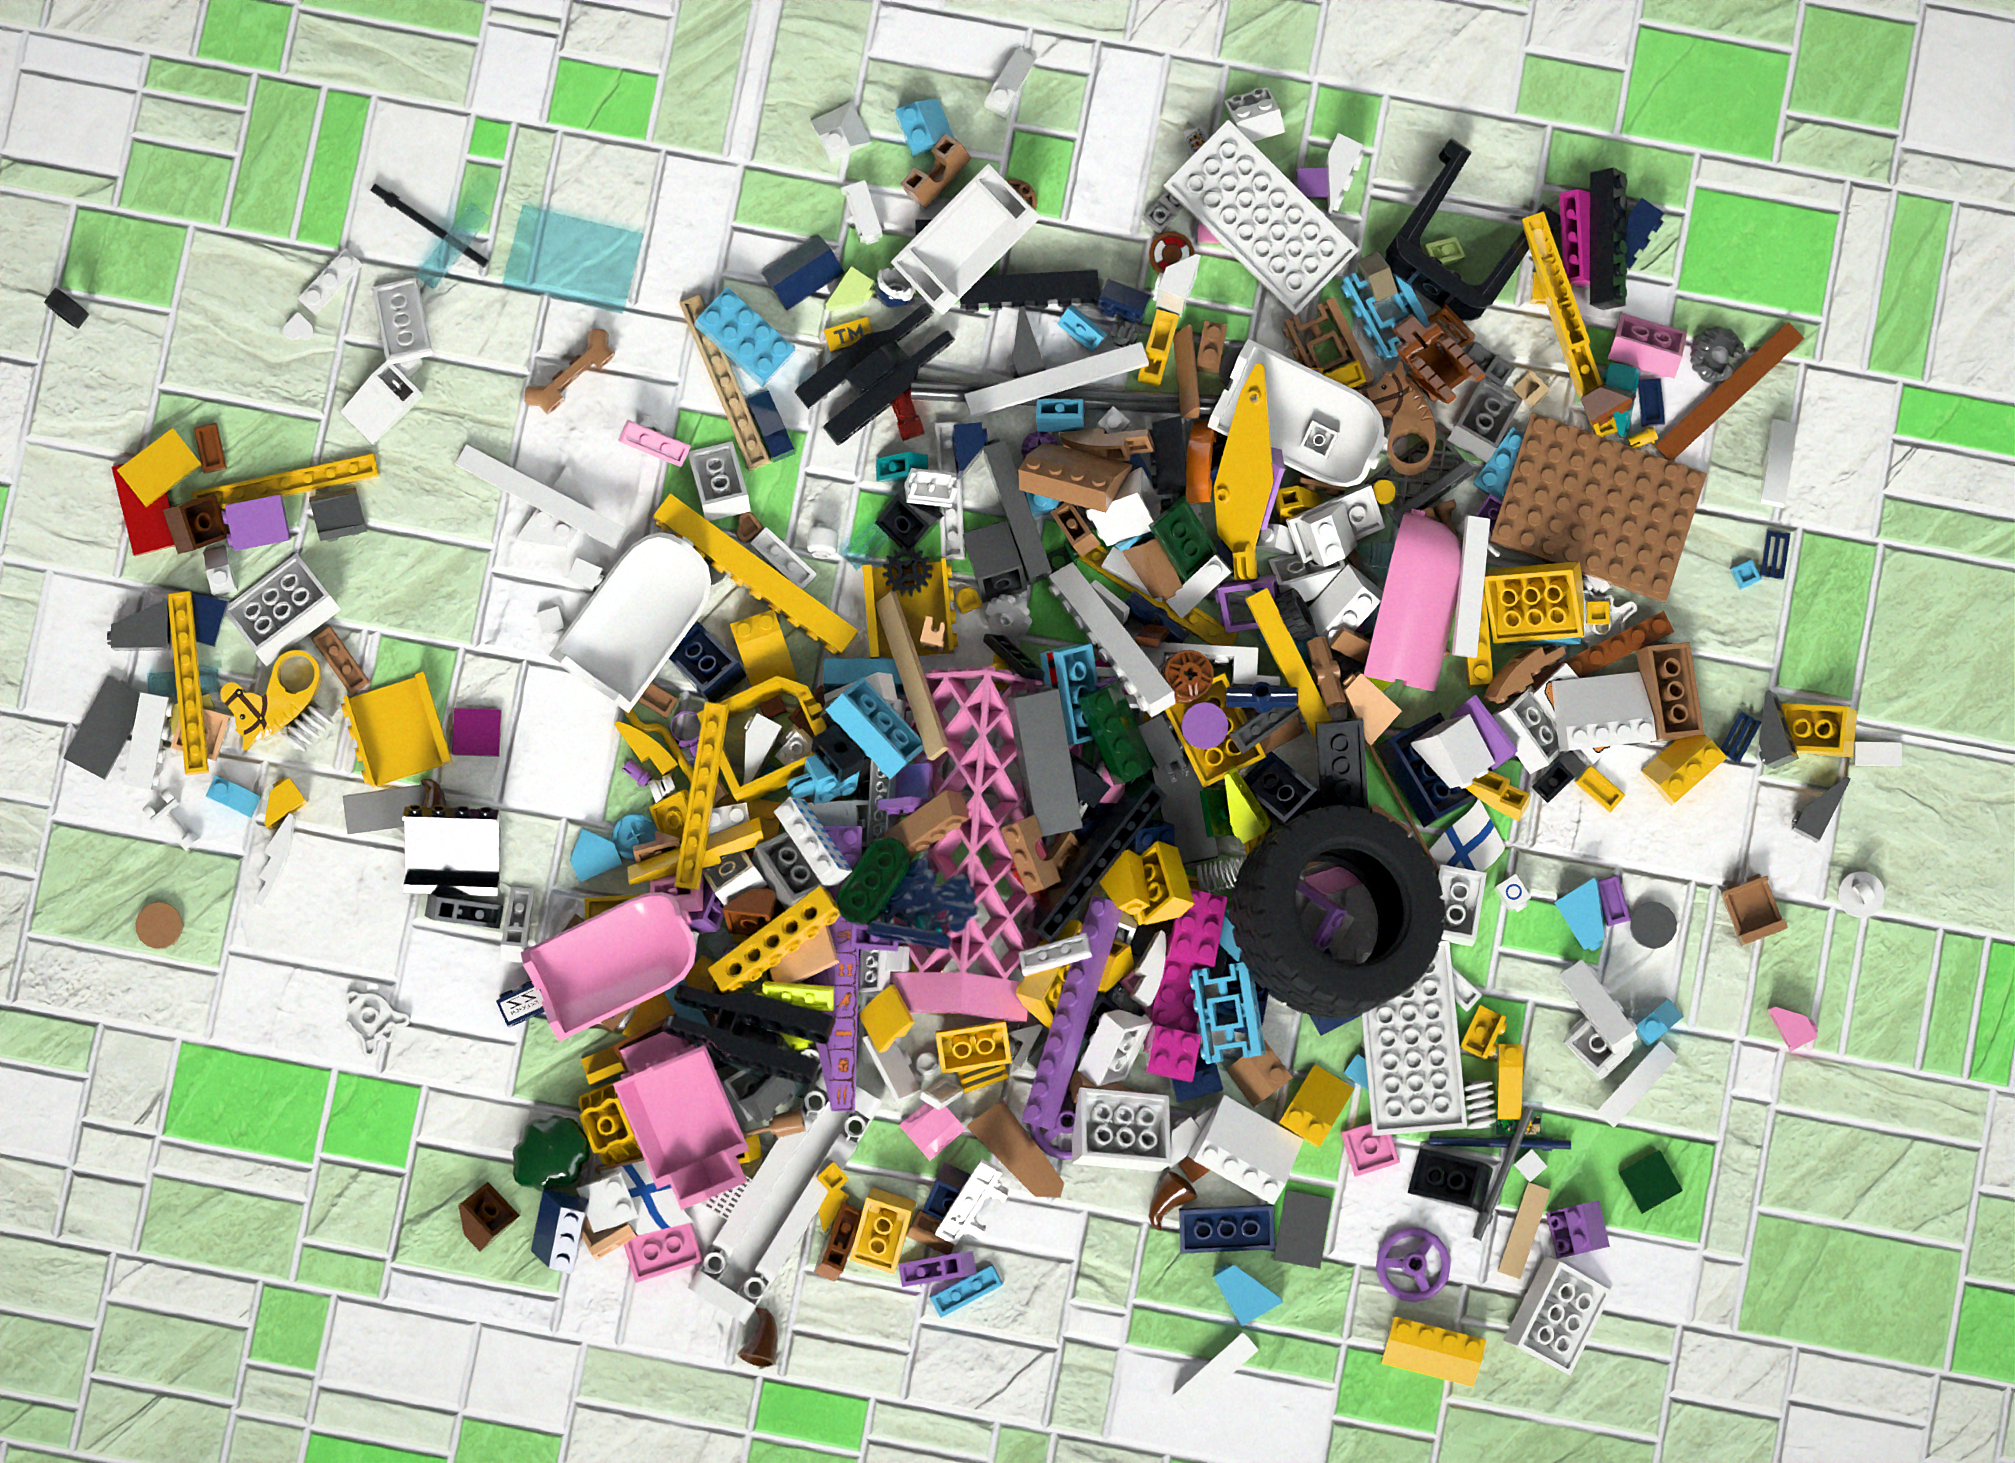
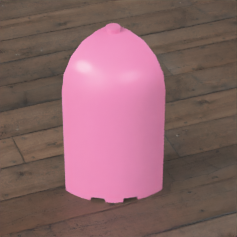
M1412 509L1411 513L1405 512L1390 562L1364 676L1389 682H1395L1397 678L1403 680L1402 684L1436 692L1457 606L1462 547L1457 536L1446 525L1425 517L1424 511Z
M655 892L632 898L520 952L523 966L532 980L535 989H541L540 992L544 999L541 1003L545 1010L548 1024L559 1042L670 989L685 978L694 964L696 946L689 924L692 923L690 914L687 910L682 911L673 895Z

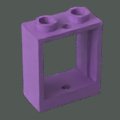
M1276 574L1260 576L1254 580H1231L1220 583L1217 588L1218 590L1215 591L1217 604H1221L1220 623L1222 626H1225L1226 633L1259 628L1255 619L1233 622L1227 593L1268 588L1277 607L1276 596L1279 595Z

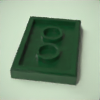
M1184 497L1178 499L1148 525L1181 581L1186 582L1212 557L1219 553L1189 502Z

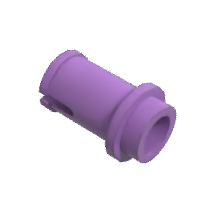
M633 759L628 760L624 768H622L623 772L638 782V786H647L648 781H651L653 778L649 770L645 771Z

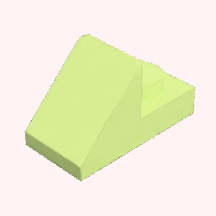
M1456 237L1422 246L1423 251L1429 257L1438 258L1442 262V266L1461 261L1466 257Z

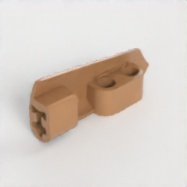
M1004 1100L992 1106L967 1125V1128L1034 1197H1061L1064 1186L1063 1180L1036 1142L1029 1137Z

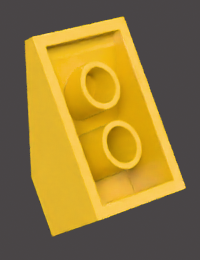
M774 609L730 624L751 688L775 676L792 681L798 680Z
M1782 703L1781 707L1797 752L1853 757L1857 720L1856 710L1848 706Z
M1314 1064L1278 1124L1314 1147L1319 1148L1355 1088Z
M872 1187L865 1201L850 1260L895 1274L917 1201Z

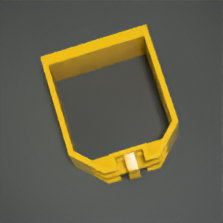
M775 676L719 702L730 706L729 719L758 706L759 703H764L775 698L777 695L785 693L798 698L815 736L828 729L825 721L820 716L823 708L820 703L816 702L809 687L780 676ZM704 710L696 713L700 723H702ZM723 746L720 768L738 804L745 802L748 804L787 786L791 779L803 775L806 758L815 754L811 751L810 755L741 786Z

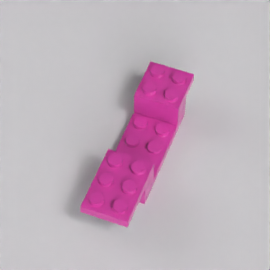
M1193 889L1190 890L1195 904L1180 917L1174 919L1172 934L1166 936L1163 976L1152 1002L1149 1019L1153 1023L1147 1033L1143 1052L1149 1053L1146 1073L1187 1082H1193L1201 1035L1196 1034L1199 1014L1194 1010L1193 1000L1196 999L1195 989H1192L1190 985V975H1192V970L1215 966L1228 898Z

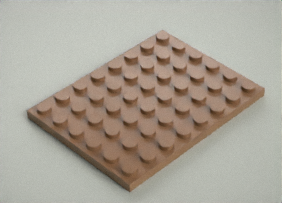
M1531 413L1489 542L1551 564L1580 562L1582 575L1606 581L1608 584L1665 603L1707 473Z

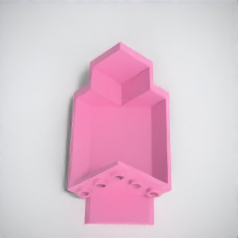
M662 1032L620 1050L629 1072L621 1075V1081L613 1085L656 1188L659 1189L671 1184L679 1206L683 1210L747 1182L736 1156L748 1151L749 1148L706 1046L703 1045L699 1048H696L695 1045L689 1046L687 1040Z

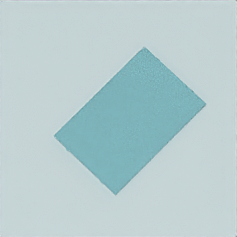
M523 205L502 285L623 314L644 234Z

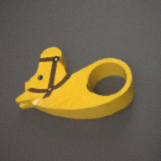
M292 650L282 654L274 664L264 696L250 692L246 693L241 685L229 682L222 687L221 699L235 716L237 727L235 731L243 736V750H249L256 740L265 739L283 730L293 723L295 719H298L301 713H304L307 707L312 704L322 681V668L314 656L300 650ZM292 657H306L314 667V680L307 689L297 693H289V690L281 681V669L284 663Z

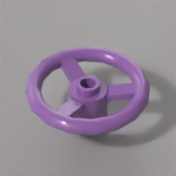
M1067 1087L1054 1131L1049 1130L1042 1135L1040 1127L1030 1124L1031 1134L1039 1148L1047 1155L1061 1160L1072 1159V1150L1063 1151L1054 1148L1049 1142L1061 1133H1073L1076 1113L1070 1110L1068 1095H1071L1069 1087ZM1069 1118L1071 1126H1064L1063 1120Z
M1408 1227L1396 1230L1384 1240L1377 1252L1376 1270L1379 1281L1389 1294L1401 1301L1420 1302L1431 1299L1443 1289L1449 1278L1451 1261L1448 1249L1437 1235L1427 1229ZM1410 1236L1424 1238L1418 1250L1407 1254L1403 1259L1386 1258L1391 1246L1400 1239ZM1434 1245L1439 1252L1442 1264L1438 1279L1430 1287L1423 1272L1427 1267L1425 1255L1431 1246ZM1411 1260L1417 1262L1418 1266L1416 1269L1409 1267ZM1385 1267L1402 1268L1407 1275L1414 1276L1421 1292H1404L1394 1286L1388 1278Z

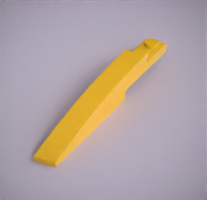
M1543 211L1521 220L1577 396L1582 397L1602 385V381L1588 345L1591 342ZM1614 416L1610 421L1601 426L1599 423L1592 425L1590 422L1595 435L1604 437L1618 432Z

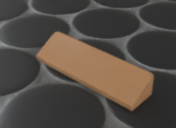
M1187 325L1176 333L1173 338L1180 414L1183 419L1198 418L1200 412L1193 328L1191 325Z

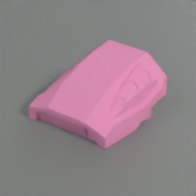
M926 1102L899 1125L929 1161L965 1131L962 1124L946 1106L938 1110Z

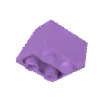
M1599 1201L1546 1213L1557 1259L1610 1247Z

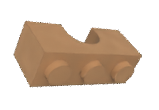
M945 134L931 149L935 157L932 168L923 173L915 167L900 183L909 197L925 209L971 159L961 143L948 134Z
M1035 815L1017 820L1001 828L1027 894L1045 889L1061 881L1053 859L1043 861L1036 853V841L1043 837Z

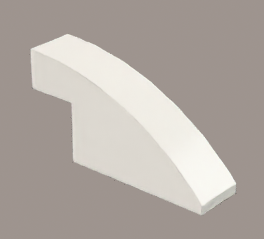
M1776 419L1772 420L1768 434V448L1761 469L1760 503L1784 507L1793 456L1795 423Z

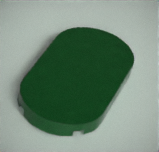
M894 838L878 839L872 842L865 850L837 894L838 910L845 920L852 924L863 925L873 921L880 914L910 866L909 852L900 841Z

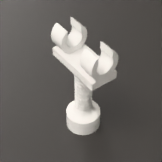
M166 789L160 794L168 803L165 808L156 813L148 804L142 810L155 825L165 818L182 839L180 845L187 852L200 842V838L195 832L188 833L171 811L179 806L180 803Z

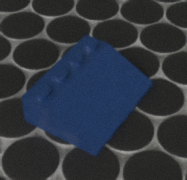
M1440 712L1396 734L1377 747L1378 752L1423 828L1477 799L1466 788L1461 789L1460 786L1449 788L1411 745V742L1445 721Z

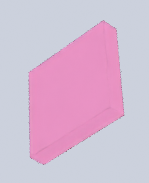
M1371 1122L1340 1132L1354 1177L1400 1163L1391 1134L1373 1136Z

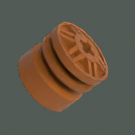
M1194 650L1180 651L1165 660L1158 669V672L1173 689L1175 703L1177 704L1189 703L1205 694L1212 686L1214 678L1213 667L1208 658ZM1186 671H1188L1189 675H1192V678L1189 680L1188 676L1184 675Z

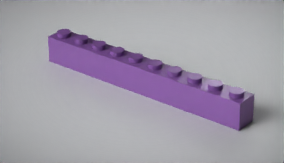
M1092 895L1080 933L1087 934L1092 957L1070 964L1021 1120L1023 1122L1054 1131L1123 910L1117 908L1112 900Z

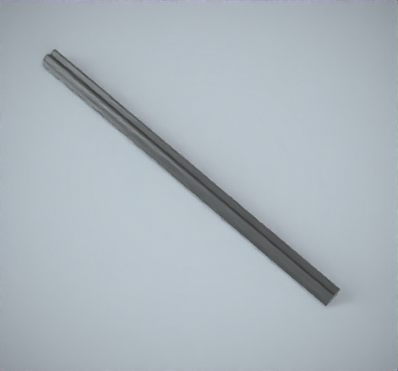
M913 379L911 383V399L966 402L964 394L999 383ZM1071 388L1037 398L1083 399L1084 409L1110 410L1114 406L1120 411L1180 414L1179 393ZM1199 394V415H1211L1221 395ZM1037 399L1017 405L1036 406Z

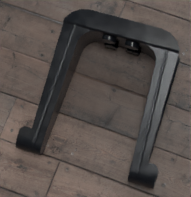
M1451 137L1439 153V160L1445 164L1444 168L1386 249L1385 260L1391 271L1398 278L1437 306L1442 308L1446 304L1462 321H1473L1479 319L1486 308L1494 303L1530 248L1525 230L1523 229L1482 284L1470 285L1464 282L1459 273L1454 270L1449 271L1442 266L1443 264L1438 258L1429 257L1422 250L1420 238L1423 231L1472 151ZM1543 203L1535 214L1544 211L1551 233H1553L1561 224L1560 214Z

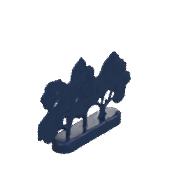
M924 856L911 863L908 872L880 912L884 916L885 922L870 921L866 932L881 939L947 950L951 943V937L936 931V928L947 923L949 929L953 932L959 933L965 929L968 920L978 915V907L974 904L977 894L974 888L970 886V880L966 873L950 877L940 887L935 886L936 875L933 870L928 868L929 862L927 857ZM887 905L890 906L889 913L885 911ZM943 910L948 911V914L943 919L939 918L936 921L939 913ZM932 911L935 913L934 918L931 917ZM897 913H901L908 919L906 926L891 924L890 921ZM918 914L927 915L931 921L929 928L912 927L915 916ZM953 916L951 921H947L948 917Z

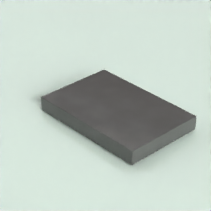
M1285 1191L1273 1261L1320 1269L1332 1205L1331 1198Z

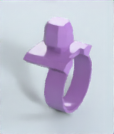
M682 711L672 719L671 732L674 738L679 741L680 748L684 749L691 746L689 750L696 758L699 735L693 740L682 741L673 734V722L679 715L690 713L697 716L693 711Z

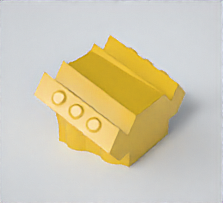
M621 1079L579 1096V1108L582 1114L578 1116L593 1153H598L601 1162L605 1166L632 1160L643 1155L613 1085L621 1081Z

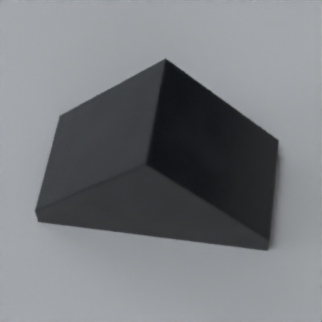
M1104 994L1093 1005L1084 1033V1037L1089 1042L1091 1036L1098 1028L1100 1017L1106 1012L1121 1010Z

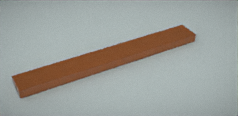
M1789 322L1786 323L1744 362L1731 377L1717 387L1654 447L1665 459L1670 461L1676 459L1801 343L1804 337Z

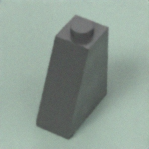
M168 601L159 602L111 624V631H107V644L111 645V649L114 651H170Z

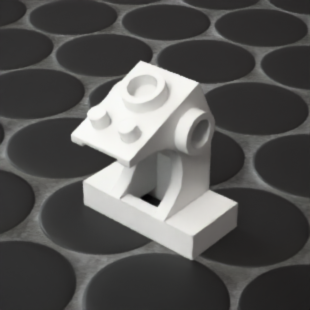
M794 724L778 740L783 747L777 752L775 757L785 766L811 754L813 739L802 728L799 729Z

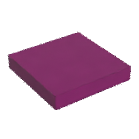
M454 708L452 755L500 757L502 711L496 709Z

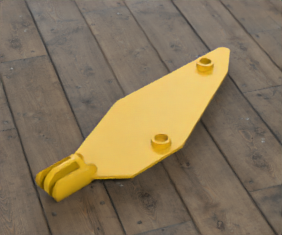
M1257 363L1240 391L1214 484L1217 534L1233 552L1235 581L1258 578L1255 547L1274 481L1265 368L1261 363Z

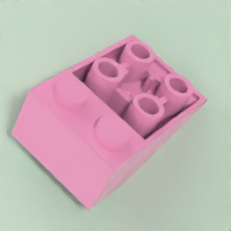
M703 873L699 890L676 888L674 886L676 874L650 881V893L664 892L673 895L682 911L693 912L703 910Z

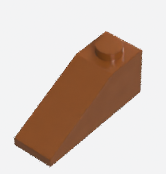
M842 1202L821 1249L813 1273L834 1282L843 1273L858 1231L862 1210Z

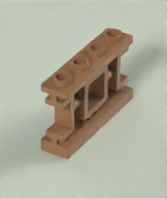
M1335 297L1326 300L1323 304L1317 305L1320 317L1301 325L1297 315L1291 319L1284 320L1282 332L1286 340H1291L1294 346L1292 352L1297 361L1301 360L1304 366L1308 368H1323V373L1329 370L1333 371L1339 368V365L1348 362L1349 358L1346 354L1348 352L1352 362L1359 360L1366 382L1356 386V389L1358 390L1363 386L1366 387L1374 383L1375 378ZM1326 311H1328L1341 338H1338L1335 330L1323 335L1319 324L1328 321L1329 317ZM1293 326H1295L1298 334L1309 329L1311 330L1315 339L1305 344L1307 354ZM1332 339L1341 358L1321 366L1313 347Z

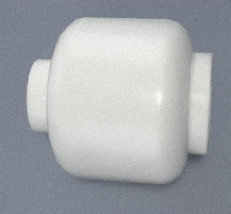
M818 523L816 527L809 530L807 549L812 553L813 557L827 559L837 551L838 532L831 528L830 524Z

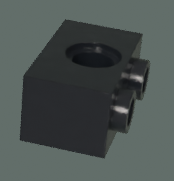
M836 724L813 737L811 751L840 783L862 770L865 758L863 751L858 746H855L850 741L847 733L844 730H840Z

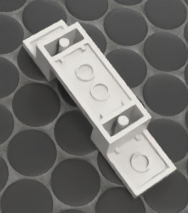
M1162 643L1158 648L1140 646V649L1157 670L1164 660L1180 651L1194 650L1207 657L1210 663H1214L1213 666L1227 667L1228 664H1232L1231 687H1252L1258 682H1267L1271 687H1280V677L1257 675L1258 648ZM1096 667L1098 683L1115 676L1111 667ZM1119 678L1122 689L1126 690L1123 680Z

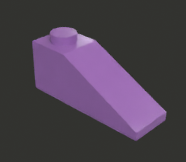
M708 881L703 886V910L688 912L692 919V923L689 926L699 934L717 932L724 917V905L714 893Z
M973 1251L898 1264L902 1287L977 1275Z

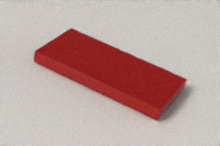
M124 464L112 466L133 556L136 557L174 547L175 544L163 512L164 509L170 507L167 492L145 507L117 471Z

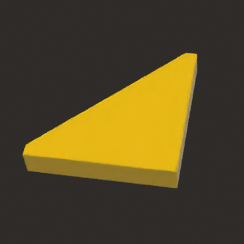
M840 1189L833 1195L828 1192L820 1208H818L822 1230L825 1233L834 1221L842 1202L845 1203L849 1198V1195Z

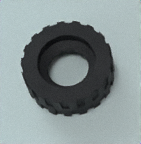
M1295 588L1276 596L1279 614L1288 632L1296 642L1316 634L1315 624L1310 611Z

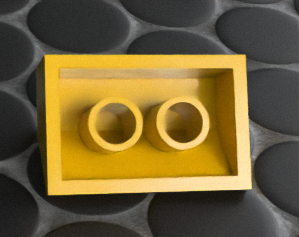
M1702 734L1677 739L1642 769L1641 773L1664 799L1673 806L1720 765L1727 756L1709 737Z
M1156 841L1140 855L1143 860L1150 906L1140 912L1144 924H1152L1180 917L1195 904L1178 847Z
M1006 1020L935 1031L942 1074L1012 1063Z

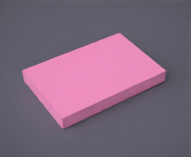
M692 1223L643 1235L635 1233L637 1237L624 1244L635 1283L704 1262Z

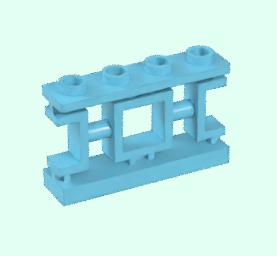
M1391 271L1395 286L1399 291V294L1393 295L1392 298L1401 313L1382 323L1373 306L1376 303L1374 297L1365 300L1364 304L1368 309L1366 311L1352 284L1355 285L1357 291L1367 287L1368 284L1366 280L1360 282L1356 273H1353L1351 276L1343 278L1341 290L1346 298L1350 297L1354 305L1351 307L1357 318L1361 317L1365 324L1362 328L1368 339L1372 337L1375 343L1373 348L1379 359L1383 358L1387 362L1391 358L1398 356L1394 344L1400 342L1397 337L1388 340L1386 343L1389 348L1388 351L1374 324H1376L1379 331L1389 326L1393 328L1399 321L1409 316L1406 307L1424 327L1428 326L1430 322L1427 320L1428 317L1411 286Z
M1243 962L1229 964L1231 976L1211 979L1210 968L1192 970V975H1190V985L1192 989H1195L1196 999L1193 1000L1194 1010L1199 1014L1200 1022H1197V1031L1203 1040L1201 1056L1203 1060L1206 1059V1064L1224 1061L1222 1049L1242 1047L1244 1058L1266 1055L1255 980L1251 975L1253 971L1251 968L1247 969ZM1240 976L1242 994L1229 995L1227 982L1239 980ZM1217 983L1219 997L1207 999L1206 1002L1204 985ZM1235 1000L1238 1023L1218 1026L1215 1003ZM1248 1027L1250 1045L1249 1041L1236 1042L1234 1028ZM1225 1030L1227 1044L1213 1047L1211 1031Z

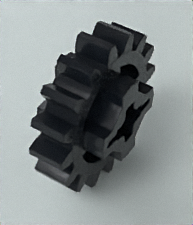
M902 546V552L900 553L894 549V557L886 556L889 564H883V568L887 572L882 573V576L889 578L885 585H893L892 592L900 590V596L902 597L905 592H908L909 596L913 597V591L915 590L921 594L920 587H928V583L925 580L932 579V575L927 573V571L932 570V565H926L929 557L922 558V550L915 553L914 546L910 548V551H906L905 546ZM902 557H911L910 560H900ZM919 563H921L923 568L922 576L917 572ZM912 566V575L907 574L906 576L902 577V568L908 569ZM892 567L898 571L896 580L892 576ZM907 582L915 583L912 586H903Z

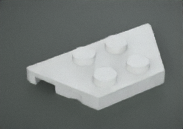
M566 467L551 489L592 509L570 468ZM536 509L517 536L516 541L519 543L525 542L567 549L580 530Z

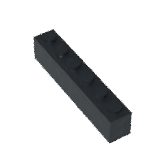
M1614 167L1590 172V305L1600 310L1626 306L1627 178L1626 173Z
M1098 270L982 276L960 298V309H965L966 312H977L979 308L999 311L1002 310V307H1011L1013 310H1019V307L1024 306L1025 308V306L1034 305L1035 308H1047L1048 304H1058V307H1070L1071 303H1081V306H1092L1095 302H1099Z

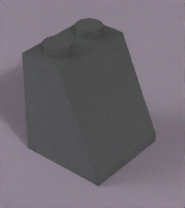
M1007 521L993 523L991 526L973 529L963 534L966 551L983 603L990 602L992 598H998L1001 594L1012 595L1028 590L1023 566Z

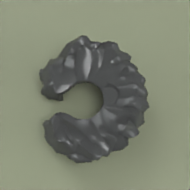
M1719 326L1707 328V331L1697 335V338L1693 341L1690 347L1692 350L1690 362L1693 364L1691 368L1698 372V376L1704 382L1713 383L1726 380L1735 371L1730 363L1717 364L1711 359L1710 354L1715 347H1724L1732 358H1742V354L1746 350L1744 342L1740 341L1738 335L1732 329L1726 330Z

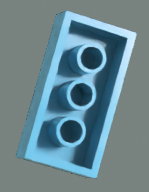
M728 287L704 310L694 324L699 331L762 388L786 364L796 350Z
M864 677L844 691L826 709L831 718L847 732V735L861 747L865 755L870 757L879 767L880 771L886 774L889 779L902 770L924 749L921 738Z

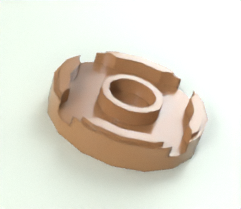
M163 902L151 903L144 907L138 914L135 923L139 939L145 945L154 949H166L174 945L183 931V920L179 912L170 904Z

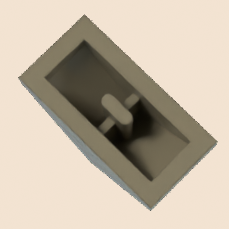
M1379 251L1357 260L1376 303L1398 293L1391 269Z

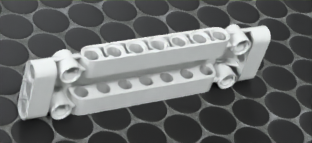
M822 1071L800 1106L806 1131L778 1138L731 1217L726 1221L712 1244V1249L705 1257L704 1262L687 1288L746 1324L769 1285L774 1282L829 1192L816 1177L832 1162L842 1171L844 1170L857 1149L858 1142L865 1134L866 1129L883 1102L856 1086L855 1112L831 1111ZM813 1096H818L822 1099V1105L817 1109L809 1106V1100ZM853 1121H859L862 1124V1130L857 1134L849 1131V1124ZM712 1257H719L722 1261L721 1267L717 1270H712L709 1267L708 1262ZM752 1282H759L762 1286L761 1292L757 1295H752L749 1292V1285Z

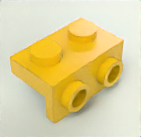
M1479 1005L1460 1048L1484 1060L1487 1059L1488 1055L1492 1057L1498 1046L1494 1042L1498 1034L1503 1035L1508 1025L1505 1022L1507 1016L1500 1015Z

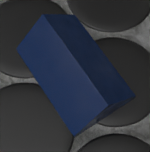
M818 235L761 272V274L788 311L843 275L844 271L832 249Z

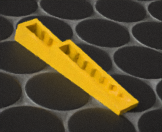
M760 817L708 836L703 868L721 864L722 855L755 848L757 845L765 842ZM681 847L627 867L630 885L675 875Z

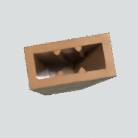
M1156 538L1139 541L1133 547L1122 550V553L1153 599L1162 597L1163 600L1169 599L1176 595V590L1183 588L1177 572Z

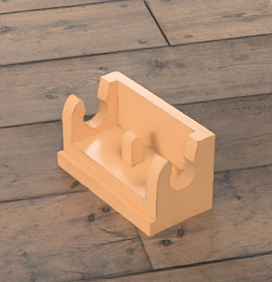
M926 616L920 639V648L943 653L945 637L943 622H941L940 630L938 631L936 628L933 629L932 617Z

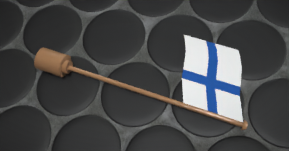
M1376 741L1371 746L1365 744V749L1369 748L1425 854L1428 855L1433 863L1437 876L1440 865L1483 872L1497 860L1504 851L1505 845L1479 798L1468 813L1448 828L1429 850L1373 747Z
M799 1108L775 1114L772 1120L769 1121V1126L745 1131L742 1134L745 1137L771 1130L772 1135L776 1134L777 1138L805 1132L806 1128L802 1111ZM644 1157L600 1168L599 1166L595 1167V1173L603 1177L621 1171L638 1213V1217L628 1221V1223L638 1235L694 1222L684 1209L681 1210L671 1184L659 1189L656 1188Z

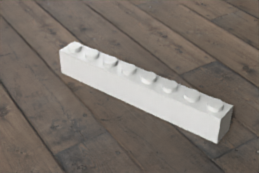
M1071 562L1049 575L1050 585L1048 588L1052 596L1059 598L1066 614L1070 613L1073 616L1079 630L1083 629L1088 642L1098 648L1101 659L1105 663L1109 662L1115 677L1123 680L1124 687L1130 695L1134 694L1140 709L1147 711L1153 717L1174 705L1173 689L1074 563Z

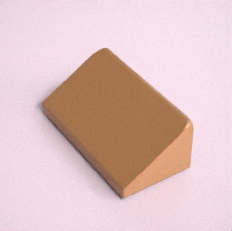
M920 1210L918 1211L907 1237L945 1255L951 1254L955 1246L935 1235L936 1229L942 1220Z

